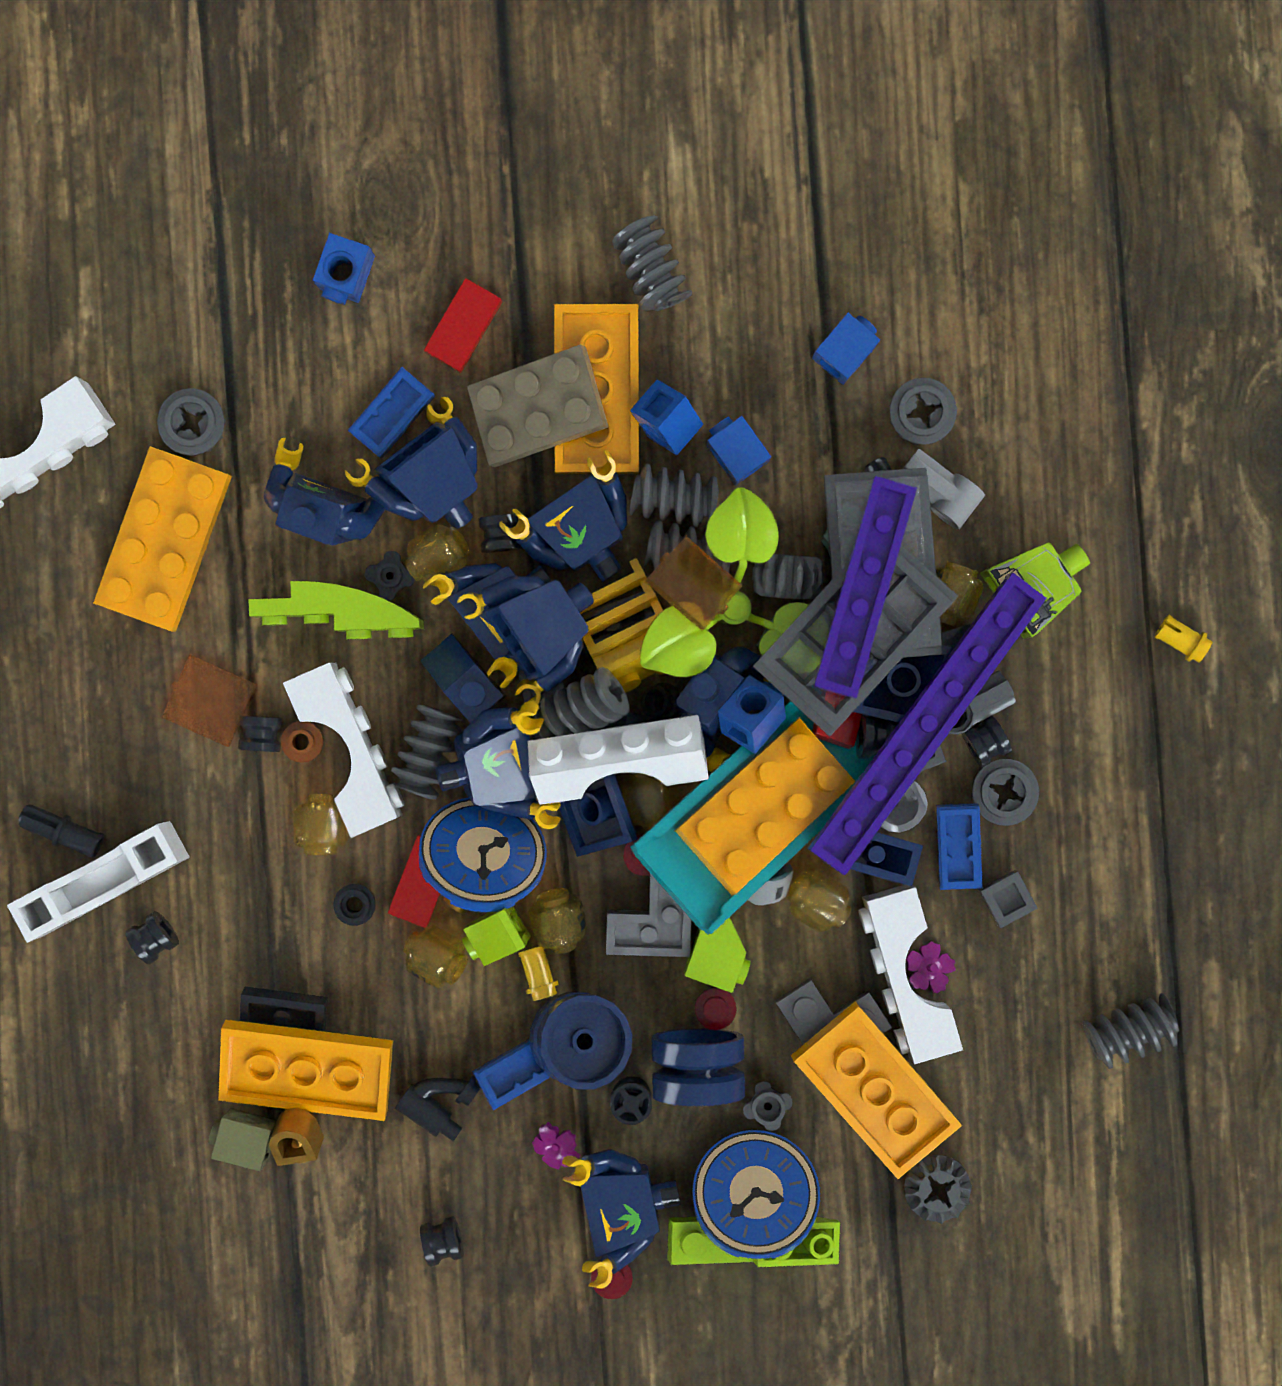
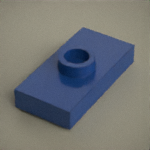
M401 367L348 431L382 459L432 401L435 395Z
M979 804L936 805L940 890L982 888Z
M530 1038L472 1071L493 1110L550 1078L536 1064L530 1048Z

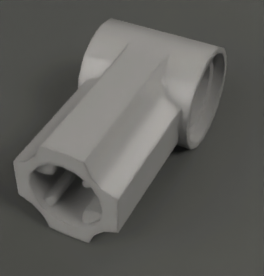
M918 449L903 467V469L927 468L931 511L955 529H960L985 497L984 492L977 485L960 474L955 473L953 475L921 449Z

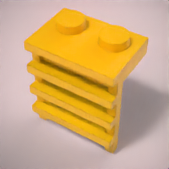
M637 558L629 561L634 573L591 593L594 603L580 613L582 614L641 585L644 594L586 622L589 630L582 637L597 669L604 667L614 674L625 693L638 687L642 679L654 673L659 675L665 674L643 668L640 664L641 647L644 637L654 619L664 610ZM650 606L654 610L655 615L596 644L591 635Z

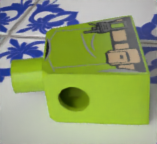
M1048 542L992 566L980 574L993 594L1009 573H1015L1047 598L1021 633L1023 639L1037 635L1082 592L1073 575L1090 565V561L1078 544H1074L1058 555L1054 547Z

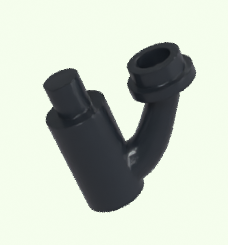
M474 1075L468 1081L454 1078L425 1079L417 1082L415 1085L411 1084L395 1109L434 1137L440 1132L451 1141H454L463 1127L450 1119L453 1112L431 1098V1096L434 1094H457L455 1102L458 1104L462 1102L469 1106L479 1092L480 1086Z

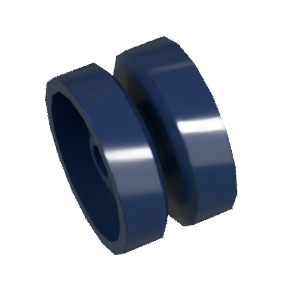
M565 992L550 998L537 1011L530 1027V1048L536 1064L549 1077L574 1089H597L611 1083L624 1070L632 1052V1032L626 1016L613 1002L587 992ZM585 1033V1041H579L581 1045L579 1048L577 1046V1038L580 1034Z
M697 1028L669 1030L652 1035V1060L664 1066L652 1074L653 1099L672 1105L712 1106L733 1103L745 1098L744 1072L733 1067V1065L744 1059L743 1034L723 1029Z

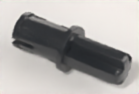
M32 804L24 807L18 819L21 828L52 840L51 844L58 847L61 844L85 854L91 859L98 854L105 837L101 832L98 833L72 822V818L69 815H65L62 818Z

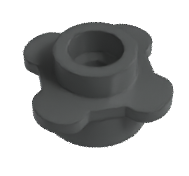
M760 1081L755 1085V1094L751 1101L744 1104L743 1112L746 1118L750 1120L756 1119L757 1122L765 1125L767 1130L775 1131L781 1126L785 1110L792 1107V1098L786 1092L779 1093L772 1089L769 1082ZM766 1102H770L772 1104V1107L769 1110L764 1108V1104Z

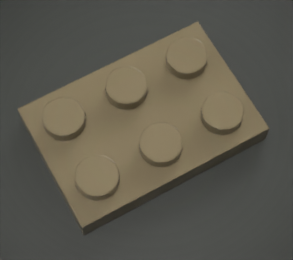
M581 344L467 386L489 466L498 467L609 427L587 348Z

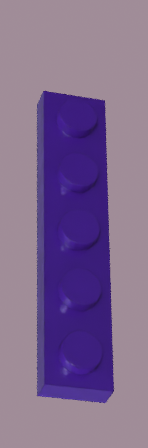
M878 476L873 478L813 687L850 698H857L916 495V487Z

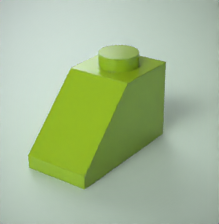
M513 906L500 911L488 912L468 923L463 929L467 936L462 938V942L473 960L479 958L483 966H486L525 948L530 939V934Z
M730 917L712 934H707L698 928L690 951V957H688L684 968V976L733 993L736 983L744 984L751 961L745 959L746 950Z

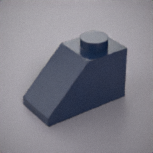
M452 633L421 660V663L441 690L470 723L483 710L493 709L507 696Z
M876 832L850 869L912 887L923 845Z

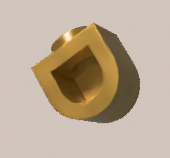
M291 1108L283 1111L278 1116L269 1142V1148L277 1166L314 1161L318 1158L324 1135L317 1119L310 1112L299 1108Z

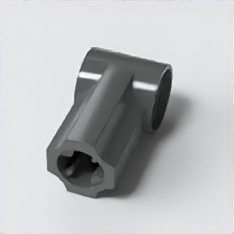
M998 670L991 674L959 718L958 723L948 734L958 735L965 733L972 725L1016 703L1014 691L1001 671Z

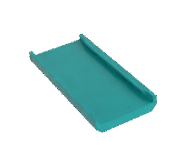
M813 684L811 687L821 695L822 692L818 688L813 687ZM791 701L785 705L786 719L756 754L740 746L708 775L709 780H703L631 846L635 857L697 927L707 934H712L824 827L875 757L859 759L856 754V742L854 747L847 749L819 739L855 782L737 894L731 896L675 830L793 721L800 718L812 731L814 722Z

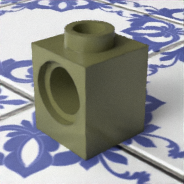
M230 1109L221 1120L216 1119L209 1136V1144L214 1145L211 1159L261 1171L270 1158L269 1142L277 1120Z

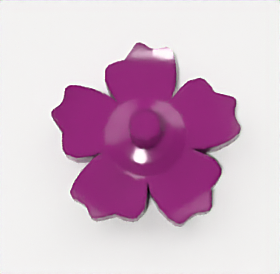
M930 941L925 946L920 947V953L909 951L906 957V968L908 971H915L908 979L913 989L926 990L929 986L934 993L946 990V984L949 982V979L944 974L952 973L956 970L954 966L955 960L950 959L946 953L940 955V944Z
M549 1122L541 1125L539 1134H537L532 1142L534 1151L539 1155H544L542 1160L548 1166L557 1170L561 1166L568 1167L562 1164L564 1157L573 1156L579 1159L581 1156L574 1151L577 1146L575 1142L576 1135L572 1134L569 1129L559 1135V1128L552 1126Z

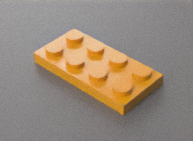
M554 304V354L580 344L587 348L609 426L608 428L555 446V474H592L587 465V459L590 457L595 467L604 466L607 462L604 450L609 451L613 457L617 474H639V423L630 412L631 408L639 400L638 304Z
M150 446L93 603L171 632H176L232 476Z
M798 718L685 820L675 832L732 896L737 894L822 814L855 780L806 724Z
M856 1001L791 1054L795 1064L897 1179L902 1177L962 1126L954 1114Z
M225 1019L221 1028L218 1101L282 1109L299 1108L308 1112L385 1121L388 1112L393 1040Z

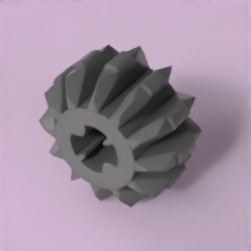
M773 554L768 561L755 563L752 575L754 591L760 596L815 599L820 594L821 585H823L824 573L822 572L823 562L817 557Z

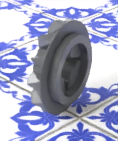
M916 378L904 383L896 391L889 405L890 423L894 426L900 438L906 439L914 445L934 444L944 438L954 426L957 415L956 402L950 390L941 382L931 378ZM916 395H918L919 401H922L924 407L939 406L938 409H935L928 416V429L921 418H907L917 408Z
M194 388L182 389L170 395L163 402L157 419L158 430L165 444L180 454L190 456L212 451L213 446L223 438V429L226 423L221 404L209 393ZM185 408L186 411L194 416L204 415L203 419L198 423L201 436L190 429L182 431L183 426L187 423L186 414L182 409Z
M998 759L983 767L974 777L971 797L974 803L979 804L980 814L989 822L1003 826L1015 825L1028 818L1036 808L1039 799V785L1033 772L1023 763L1012 759ZM1013 775L1010 780V789L1021 798L1020 800L1006 798L1002 804H999L997 809L999 794L994 792V789L989 786L990 784L1004 785Z
M930 1155L924 1157L907 1173L904 1183L906 1200L911 1210L924 1221H936L943 1224L944 1221L951 1218H959L960 1212L965 1206L969 1205L972 1185L966 1170L955 1159L944 1155ZM930 1175L934 1181L937 1180L940 1184L949 1183L945 1188L948 1199L946 1203L943 1199L940 1200L937 1195L931 1198L928 1197L932 1192L931 1182L927 1178Z

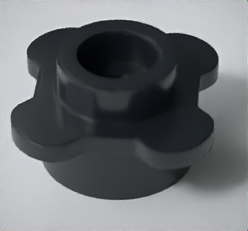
M395 551L386 552L382 561L377 565L368 566L365 570V578L369 582H374L379 589V596L388 601L394 600L397 592L403 590L405 586H412L415 582L414 572L406 569L401 563L400 554ZM388 572H392L394 574V578L392 580H388L386 578V574Z

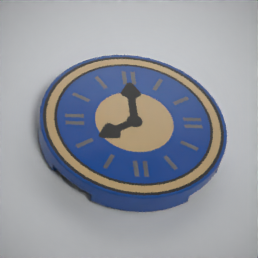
M464 798L445 805L428 820L421 834L418 859L420 870L426 883H430L440 894L451 900L450 904L474 912H495L515 906V902L524 898L539 885L545 869L547 849L542 831L533 819L509 816L482 809L480 806L473 805L469 798Z
M741 1131L718 1141L702 1158L693 1181L694 1212L706 1236L717 1247L728 1254L738 1258L739 1256L752 1259L777 1258L796 1248L811 1231L820 1204L818 1177L806 1154L787 1138L768 1131Z

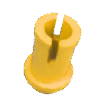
M1170 614L1163 620L1159 626L1161 629L1157 630L1154 636L1156 639L1162 640L1185 654V660L1188 662L1193 659L1199 663L1213 643V641L1207 638L1208 633L1203 631L1199 634L1174 619Z
M544 945L518 953L519 957H521L529 985L526 993L532 995L533 1001L556 995L555 986L559 985L558 980L553 981Z

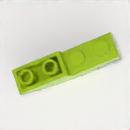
M290 581L291 598L249 599V616L262 618V625L264 626L287 625V617H304V624L329 623V616H334V630L346 632V639H372L371 631L388 630V638L414 637L413 629H424V621L405 608L362 590L337 584Z
M696 1217L669 1218L667 1260L671 1265L753 1262L757 1267L839 1264L840 1222L835 1219L816 1217L815 1223L807 1237L790 1252L773 1259L772 1257L752 1259L741 1256L739 1258L717 1247L706 1236Z

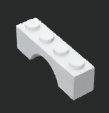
M75 376L42 398L43 422L40 433L34 443L27 450L16 456L0 458V509L4 505L2 500L14 492L20 494L31 489L39 482L37 478L39 475L50 468L51 470L62 468L73 459L72 453L84 445L86 447L94 446L108 436L106 430L114 426L115 422L87 382Z
M327 663L284 682V687L299 721L318 722L331 727L339 733L348 746L351 756L350 776L347 784L334 801L350 837H355L402 816L403 814L399 808L405 805L402 794L397 786L388 783L383 771L384 768L388 767L386 758L378 744L372 746L366 730L371 729V725L363 707H355L349 692L354 690V686L347 670L344 667L339 669L336 663Z
M698 715L528 741L529 776L540 805L582 799L589 785L602 777L616 773L636 772L651 775L659 779L666 786L709 780L705 744Z
M171 821L160 823L121 843L118 847L91 863L8 904L7 907L28 943L51 933L190 857Z
M902 885L862 897L865 908L858 911L865 933L872 932L877 948L871 949L870 953L877 974H885L888 988L882 990V994L889 1015L893 1013L897 1015L900 1029L894 1030V1036L900 1053L902 1055L908 1053L911 1061L914 1064L962 1051L963 1048L952 1010L943 1002L930 1001L920 997L911 989L907 980L905 962L908 950L913 941L927 929L916 887L913 885L912 887Z

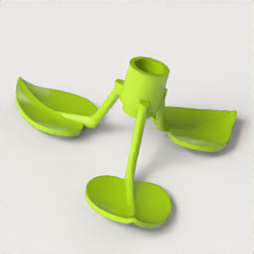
M742 487L736 488L714 510L706 526V542L713 555L726 563L739 560V566L733 582L730 584L729 592H725L716 598L713 605L714 614L705 622L702 621L699 610L691 604H677L662 611L654 619L644 637L640 654V664L643 668L676 677H689L703 672L712 663L716 653L715 638L707 629L711 628L718 621L725 625H735L746 620L769 629L759 642V651L763 656L809 606L800 602L786 604L777 610L773 622L752 614L749 598L739 591L740 583L747 568V560L754 563L768 561L774 554L778 544V528L771 511L751 491ZM820 615L806 631L825 647L829 628L824 617ZM800 638L781 658L796 673L813 672L821 661V658Z

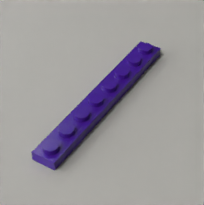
M1009 573L807 848L842 875L847 874L1047 599L1045 596L1015 573Z

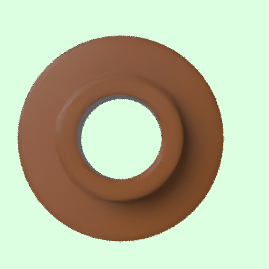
M297 721L290 724L284 730L281 738V746L285 755L291 760L300 763L314 760L319 756L324 745L321 730L311 722ZM299 734L306 735L309 740V744L304 750L298 749L295 745V738Z

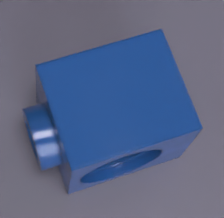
M329 233L313 278V282L323 291L321 296L342 305L346 304L347 299L359 303L375 255L367 245ZM341 264L353 266L352 274L348 279L344 281L333 279V273L337 266Z
M848 312L818 347L812 359L844 385L879 343L880 339L875 335L877 329L864 317L858 315L854 318Z
M658 379L630 410L648 438L675 455L679 454L704 425L687 397Z
M743 416L734 422L730 417H727L709 430L712 437L707 440L706 446L735 486L763 467L771 459V455Z
M749 675L718 710L721 733L756 754L786 719L784 696L771 683H761ZM751 710H762L757 714L748 713Z

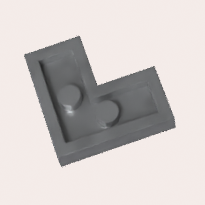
M651 873L649 911H607L606 955L690 957L691 919Z
M810 978L775 1000L803 1044L855 1001L883 1033L892 1028L868 990L833 1013Z

